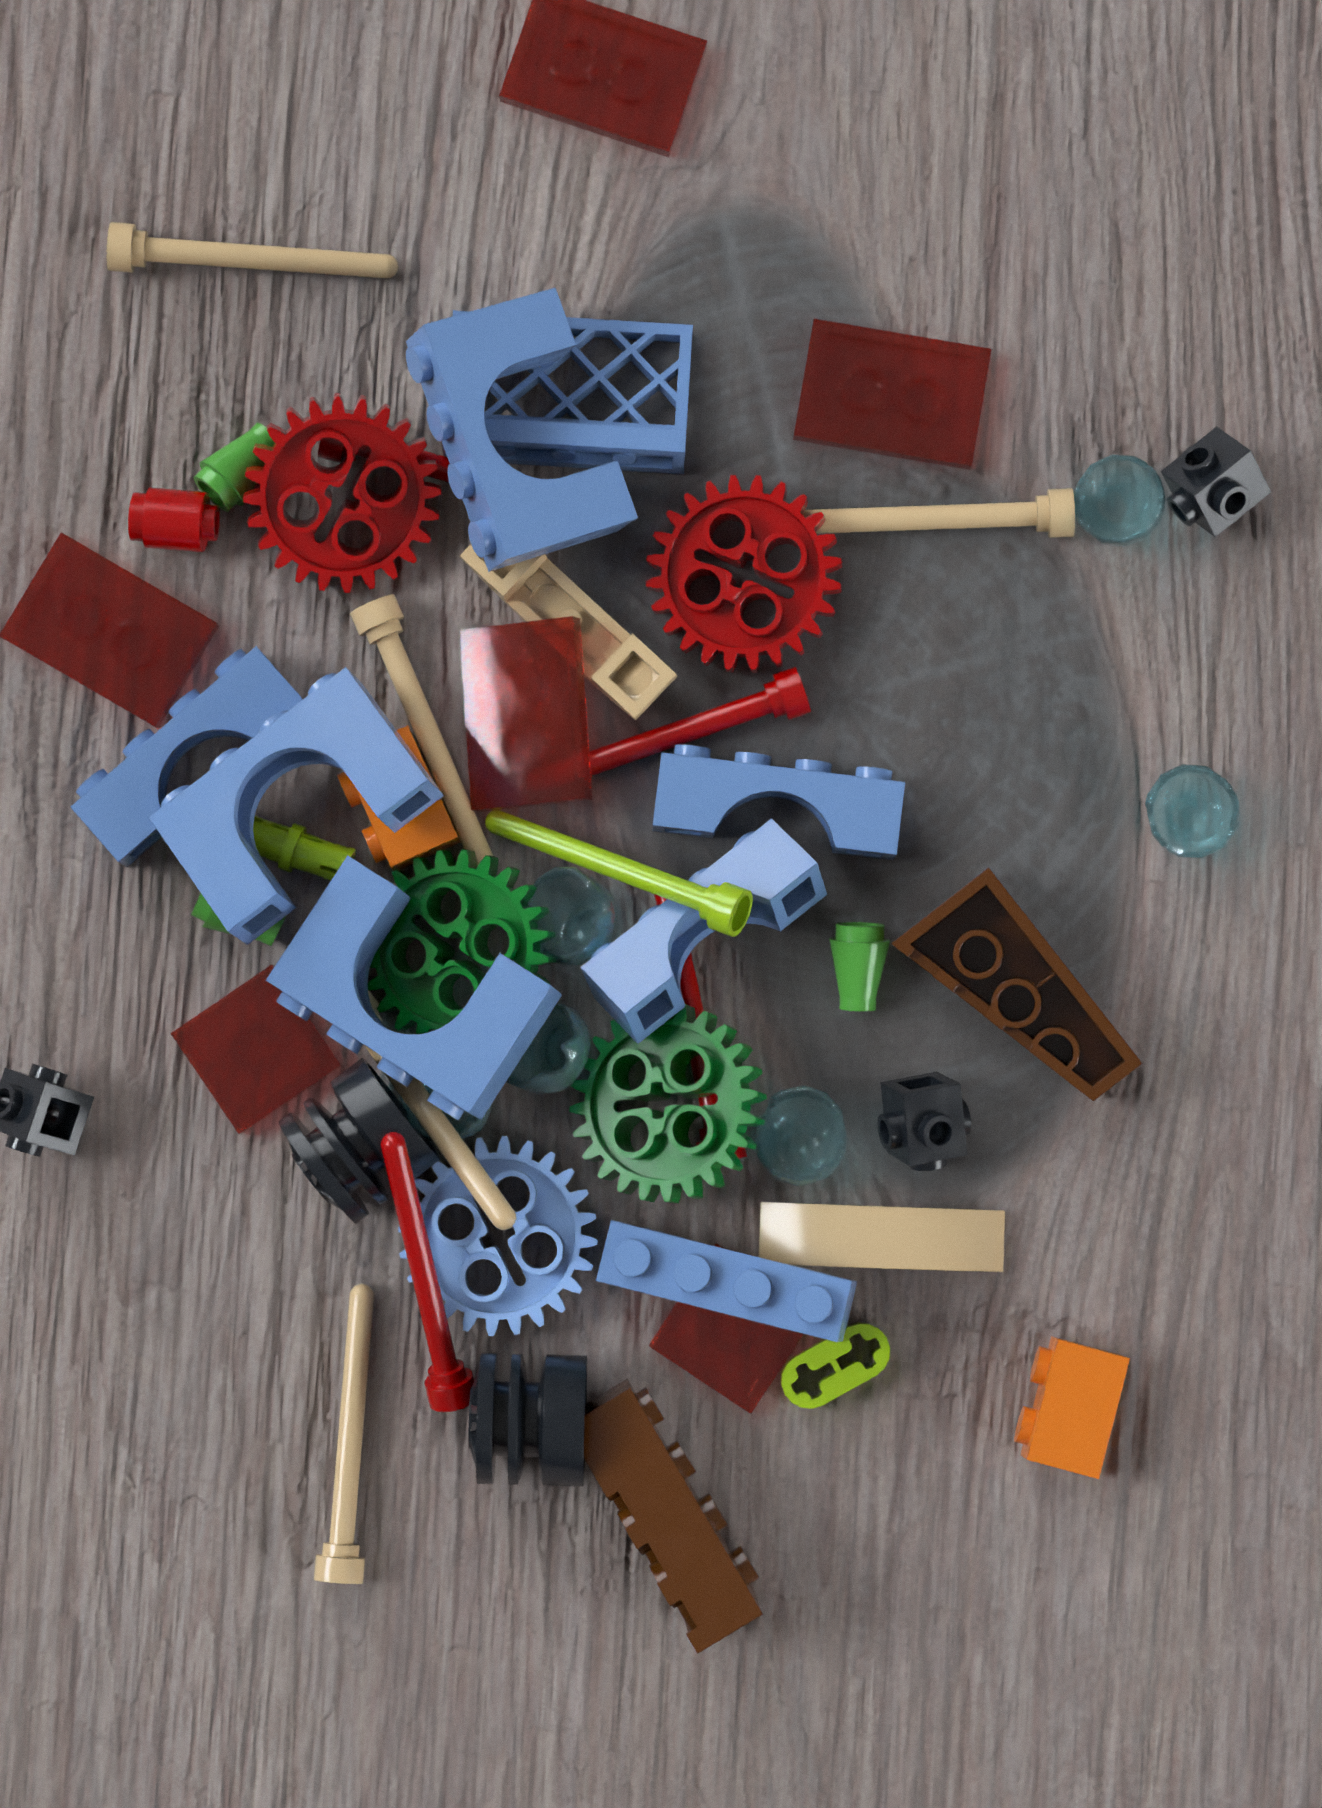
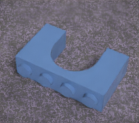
M556 287L424 324L406 341L408 346L406 350L408 370L413 380L422 385L429 405L427 408V421L430 431L437 441H442L450 463L447 470L450 487L454 495L464 502L470 519L468 534L475 553L479 557L484 558L488 572L618 532L638 519L618 460L565 477L540 479L525 475L511 467L497 453L489 439L484 420V407L486 396L494 380L556 362L576 346Z
M346 667L338 673H331L317 680L310 687L306 698L290 710L277 712L266 719L260 726L259 733L240 748H232L220 754L211 763L210 771L193 784L178 787L170 792L163 799L161 808L149 816L155 828L226 930L246 945L296 908L261 858L253 833L257 806L265 791L280 776L297 767L311 764H324L339 768L347 774L375 815L394 833L444 796L365 686Z
M347 855L266 979L267 982L282 991L276 1002L305 1021L309 1020L313 1012L332 1023L326 1035L358 1054L363 1045L382 1056L376 1067L404 1086L408 1087L413 1078L421 1081L433 1089L427 1101L456 1120L460 1119L464 1111L481 1120L562 994L550 984L499 953L466 1006L451 1022L435 1031L424 1034H401L389 1030L379 1020L370 1003L368 973L374 955L409 903L411 897Z

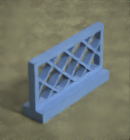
M453 310V316L470 311ZM566 317L572 335L577 336L574 339L575 347L556 362L527 370L531 375L509 393H506L495 380L489 389L499 401L484 412L486 430L493 447L508 464L591 469L618 460L621 471L684 474L693 325ZM595 337L610 338L622 353L599 371L580 349ZM626 339L637 341L631 345ZM654 341L680 342L679 359L660 375L639 354ZM572 357L588 374L590 379L569 397H566L548 375ZM632 361L651 382L627 401L608 379L628 362ZM678 375L676 393L668 382ZM539 383L559 405L544 417H530L515 402ZM598 387L619 407L618 410L604 421L588 420L576 407L578 403ZM657 391H660L676 408L675 425L649 424L636 409ZM505 410H508L512 415L500 414H502ZM568 413L572 419H563L561 417ZM628 417L633 423L621 421ZM443 447V455L447 457L445 449Z

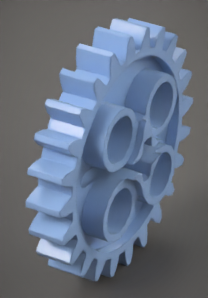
M508 1136L501 1137L497 1152L492 1153L489 1152L487 1144L482 1137L476 1138L475 1157L496 1186L504 1178L514 1176L524 1180L529 1187V1202L521 1211L515 1212L516 1221L513 1225L515 1235L508 1239V1245L526 1278V1282L522 1286L515 1284L500 1249L496 1245L486 1248L483 1244L482 1237L489 1233V1226L472 1194L454 1169L438 1161L432 1166L438 1177L434 1183L420 1178L415 1179L416 1187L425 1195L420 1205L442 1299L446 1301L444 1304L446 1316L449 1318L457 1309L464 1312L463 1331L468 1332L475 1324L477 1318H483L486 1322L488 1336H494L500 1320L507 1319L514 1335L521 1333L522 1316L527 1314L541 1327L545 1324L542 1310L544 1305L549 1304L561 1313L566 1310L565 1304L559 1295L562 1288L578 1294L582 1291L583 1288L578 1281L571 1276L574 1269L592 1271L593 1264L579 1256L581 1248L598 1245V1239L582 1234L581 1226L594 1221L597 1217L596 1213L578 1212L576 1206L584 1200L589 1192L587 1189L569 1192L566 1185L572 1179L575 1171L570 1168L555 1175L551 1171L556 1157L554 1152L551 1151L545 1155L539 1163L532 1160L534 1151L532 1141L528 1140L518 1155L511 1154V1144ZM452 1204H462L469 1208L473 1214L474 1228L470 1235L464 1239H452L442 1230L440 1223L441 1215ZM544 1232L550 1235L556 1242L557 1255L549 1266L534 1267L525 1260L522 1246L526 1237L531 1233ZM405 1250L399 1253L400 1258L407 1259ZM481 1259L490 1260L495 1263L500 1269L502 1276L499 1288L494 1293L487 1295L474 1291L467 1279L471 1264ZM411 1274L407 1277L409 1283L413 1282Z

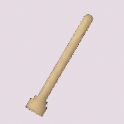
M110 222L107 236L108 271L133 273L135 267H146L147 262L385 279L393 277L398 271L397 260L389 254L148 237L147 231L136 230L135 224Z
M1073 488L1048 489L1047 495L1036 496L1035 502L805 510L803 513L805 518L818 512L824 514L826 520L816 534L1036 526L1037 532H1048L1049 538L1074 537L1075 531Z
M394 594L378 598L356 608L350 615L359 636H366L370 645H377L436 785L444 795L442 799L464 850L475 851L478 866L485 855L493 856V853L398 635L403 632L399 621L404 618Z
M368 991L372 1008L382 1022V1017L377 1010L379 1003L373 994ZM365 1046L378 1064L382 1056ZM384 1073L493 1225L500 1230L511 1228L516 1221L514 1209L442 1110L427 1101L430 1094L421 1081L413 1078L409 1086L406 1087Z
M366 1284L354 1286L349 1296L329 1542H323L322 1554H316L314 1580L320 1582L362 1584L364 1578L365 1558L359 1557L360 1545L354 1544L374 1303V1292Z

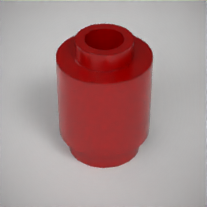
M149 487L146 493L134 492L132 494L128 514V533L131 541H142L145 548L202 553L205 551L208 541H217L220 529L219 505L210 504L208 492Z

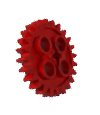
M335 393L332 410L323 411L318 400L315 397H311L309 402L310 416L303 418L296 410L289 407L286 410L290 425L288 430H284L273 423L267 426V432L275 443L273 447L255 443L253 453L265 464L264 467H246L245 477L260 484V488L244 492L243 502L259 505L261 510L248 517L247 524L248 527H267L268 531L258 541L259 549H268L277 545L280 551L276 556L274 566L279 569L293 560L298 564L295 576L296 582H302L310 571L318 573L319 591H325L333 576L340 577L344 593H350L353 576L361 575L365 584L371 590L375 588V571L380 568L392 579L398 577L394 561L398 556L413 564L417 561V555L410 545L412 540L430 543L431 534L420 523L421 520H439V510L426 504L425 499L441 495V485L425 482L423 478L438 469L436 460L418 461L417 456L426 448L427 441L424 437L409 442L406 441L405 437L411 427V421L408 418L399 421L393 427L388 424L390 405L385 403L373 416L367 414L366 396L361 395L353 410H346L341 394ZM323 438L337 439L347 450L346 458L337 466H322L312 456L313 446ZM363 445L370 447L371 452L353 481V495L357 500L353 502L352 500L345 499L342 502L326 538L323 541H317L314 535L332 505V491L328 489V486L332 485L339 488L344 483L359 448ZM387 466L398 472L401 482L396 491L389 495H379L370 490L366 484V479L373 469ZM295 492H305L316 499L319 508L313 517L307 520H297L287 514L284 508L285 500ZM352 520L365 522L373 531L372 539L368 544L360 548L346 546L338 536L339 529L343 524Z
M730 475L727 493L720 494L716 486L711 481L706 482L707 500L700 503L687 492L684 495V499L689 512L685 516L671 510L665 513L675 528L672 534L655 531L653 534L654 539L665 548L664 554H652L646 557V561L650 566L661 570V575L645 582L648 590L664 592L665 596L651 605L652 611L655 614H673L664 625V632L667 636L677 634L683 630L686 632L680 645V649L685 654L701 644L703 646L701 662L705 666H709L718 653L724 655L725 669L730 673H733L737 666L739 657H746L753 673H758L760 656L766 654L770 656L777 667L783 666L782 648L788 645L794 652L800 656L803 655L805 652L799 636L806 632L813 637L821 638L823 635L822 631L814 621L816 615L834 617L836 613L835 609L823 598L824 595L842 593V585L833 579L827 578V573L834 572L843 567L842 560L834 556H824V552L832 548L837 543L835 534L817 536L816 532L826 520L824 514L818 512L805 518L803 513L808 504L807 496L802 494L790 504L785 502L787 486L782 481L774 488L770 495L764 493V484L760 475L755 476L749 491H742L736 475ZM732 520L739 522L745 527L744 539L736 547L723 549L713 543L714 531L721 523ZM783 544L795 546L801 552L800 562L795 569L790 572L779 573L769 568L768 557L775 547ZM698 550H703L736 568H743L747 561H752V567L758 577L775 584L787 586L794 590V595L789 599L784 598L751 580H746L742 587L738 588L732 573L721 567L695 559V553ZM705 575L718 579L721 588L719 595L714 601L709 604L700 605L689 600V587L695 579ZM758 599L769 600L776 606V615L772 623L760 629L751 628L746 625L743 615L748 604Z

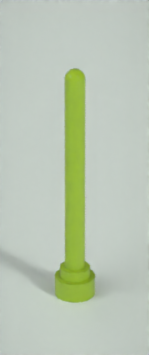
M493 810L485 818V826L493 834L699 911L700 918L707 921V926L710 929L725 935L737 936L749 918L753 896L752 892L729 882H724L720 886L711 884L707 888L501 810Z

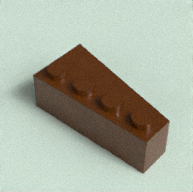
M989 867L891 943L1092 1101H1095L1143 1064Z
M628 1379L585 1404L584 1459L610 1502L614 1501L619 1509L617 1514L636 1549L639 1550L641 1555L646 1554L651 1563L649 1567L668 1604L674 1609L677 1607L683 1616L688 1631L686 1635L698 1654L763 1615L754 1590L750 1585L759 1579V1576L741 1546L732 1551L729 1550L719 1533V1530L728 1526L710 1493L699 1499L687 1478L695 1474L696 1470L679 1441L677 1440L667 1446L655 1426L665 1420L648 1389L645 1387L636 1393Z

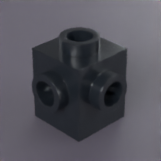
M1217 426L1193 446L1187 448L1182 455L1161 471L1172 493L1167 498V502L1174 514L1185 525L1191 526L1193 523H1196L1214 537H1217L1271 493L1252 451Z
M32 1063L29 1074L5 1068L0 1081V1132L8 1135L5 1146L41 1157L44 1147L75 1156L94 1096L64 1086L68 1075Z
M937 1071L880 1082L883 1114L878 1116L877 1127L882 1146L887 1150L888 1154L909 1165L915 1171L941 1169L947 1165L946 1159L967 1155L966 1135L971 1131V1116L966 1102L962 1099L961 1084Z

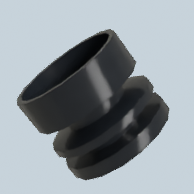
M364 1058L358 1060L330 1082L333 1092L342 1107L335 1114L332 1115L314 1098L310 1097L303 1102L306 1111L317 1126L314 1130L310 1132L301 1120L291 1112L278 1121L281 1130L287 1137L292 1151L291 1155L304 1175L328 1203L330 1202L342 1210L355 1224L369 1215L365 1204L355 1191L360 1186H363L380 1205L389 1199L386 1188L377 1174L386 1167L381 1150V1140L387 1133L397 1132L404 1137L414 1179L441 1160L432 1144L401 1102Z
M481 1353L479 1369L470 1389L468 1426L469 1449L476 1467L477 1484H493L496 1456H508V1485H518L525 1457H538L540 1478L543 1485L584 1486L585 1404L587 1403V1355L547 1354L543 1363L540 1382H527L526 1367L522 1354H512L510 1381H498L497 1353Z

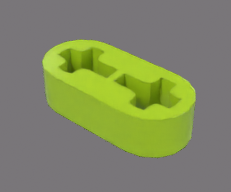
M857 1322L848 1325L842 1342L823 1339L795 1354L785 1363L781 1371L780 1380L783 1393L791 1403L800 1408L814 1409L825 1405L877 1376L885 1369L890 1359L888 1339L879 1328L869 1323ZM860 1334L866 1341L873 1338L877 1340L879 1347L872 1352L874 1360L872 1365L864 1367L857 1360L840 1368L836 1359L852 1349V1343L849 1339L853 1335ZM806 1363L813 1371L830 1363L835 1372L822 1378L818 1382L821 1392L817 1396L810 1397L805 1390L795 1393L792 1389L791 1384L798 1379L796 1368L799 1365Z

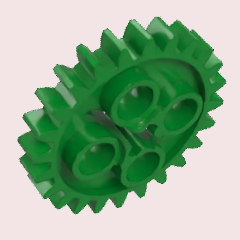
M439 850L436 851L435 868L426 858L416 857L413 859L414 877L402 870L392 872L397 887L411 897V899L373 957L370 968H376L378 976L368 982V991L384 990L387 994L377 1007L380 1013L400 1010L394 1028L397 1030H407L417 1023L416 1034H424L445 1026L463 1010V1008L458 1006L453 997V986L456 980L463 975L472 982L475 992L486 975L471 961L452 959L455 950L451 945L436 935L426 932L416 924L415 918L419 914L443 937L462 939L459 945L461 951L478 963L491 967L496 960L489 952L487 946L488 937L495 927H503L509 937V947L504 956L546 983L551 984L537 972L539 965L556 963V957L541 952V943L555 938L556 934L554 931L538 930L536 923L550 911L548 907H530L528 905V902L537 891L535 885L526 884L516 889L514 888L520 870L507 867L497 875L498 857L485 855L477 866L475 851L461 850L455 865L450 851ZM454 890L459 895L462 903L461 912L453 922H447L441 912V901L446 893ZM418 939L425 947L426 961L423 967L415 972L408 966L406 951L408 946Z
M686 1004L682 1010L638 1044L614 1019L610 1021L615 1038L609 1041L594 1036L592 1041L601 1054L597 1060L580 1057L579 1063L590 1072L588 1080H575L571 1082V1087L585 1093L583 1102L569 1107V1112L585 1116L586 1120L585 1124L572 1132L573 1136L593 1141L582 1155L584 1160L591 1162L605 1160L597 1175L600 1179L612 1181L620 1176L617 1191L631 1195L639 1187L640 1200L655 1202L661 1191L664 1202L679 1204L682 1188L688 1197L701 1199L703 1198L702 1180H705L714 1187L722 1188L725 1186L720 1168L725 1166L741 1171L744 1167L735 1154L738 1147L755 1150L757 1144L745 1134L747 1126L757 1127L765 1123L764 1119L750 1113L752 1104L760 1103L767 1099V1094L752 1090L749 1086L750 1082L763 1074L762 1069L755 1066L742 1065V1062L753 1051L751 1046L743 1043L730 1046L737 1033L734 1027L724 1024L715 1030L717 1024L716 1015L703 1011L696 1019L695 1008ZM701 1055L705 1064L704 1074L697 1083L690 1085L686 1079V1067L691 1059ZM642 1060L646 1067V1077L642 1085L632 1090L628 1081L629 1071L636 1062ZM671 1094L687 1099L705 1097L712 1094H717L718 1101L714 1105H669L665 1107L664 1112L647 1107L630 1109L619 1112L617 1109V1105L622 1101H666L670 1099ZM703 1116L708 1127L707 1135L702 1143L693 1147L688 1137L689 1127L696 1118ZM644 1121L648 1126V1140L644 1147L639 1151H635L630 1140L631 1132L638 1123Z

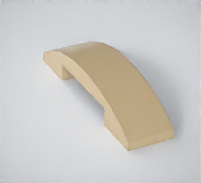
M471 544L460 555V558L524 622L635 721L678 677L634 634L630 635L547 558L546 554L488 572L484 558L479 557L475 553Z
M760 1202L759 1257L791 1265L1003 1272L1005 1210Z

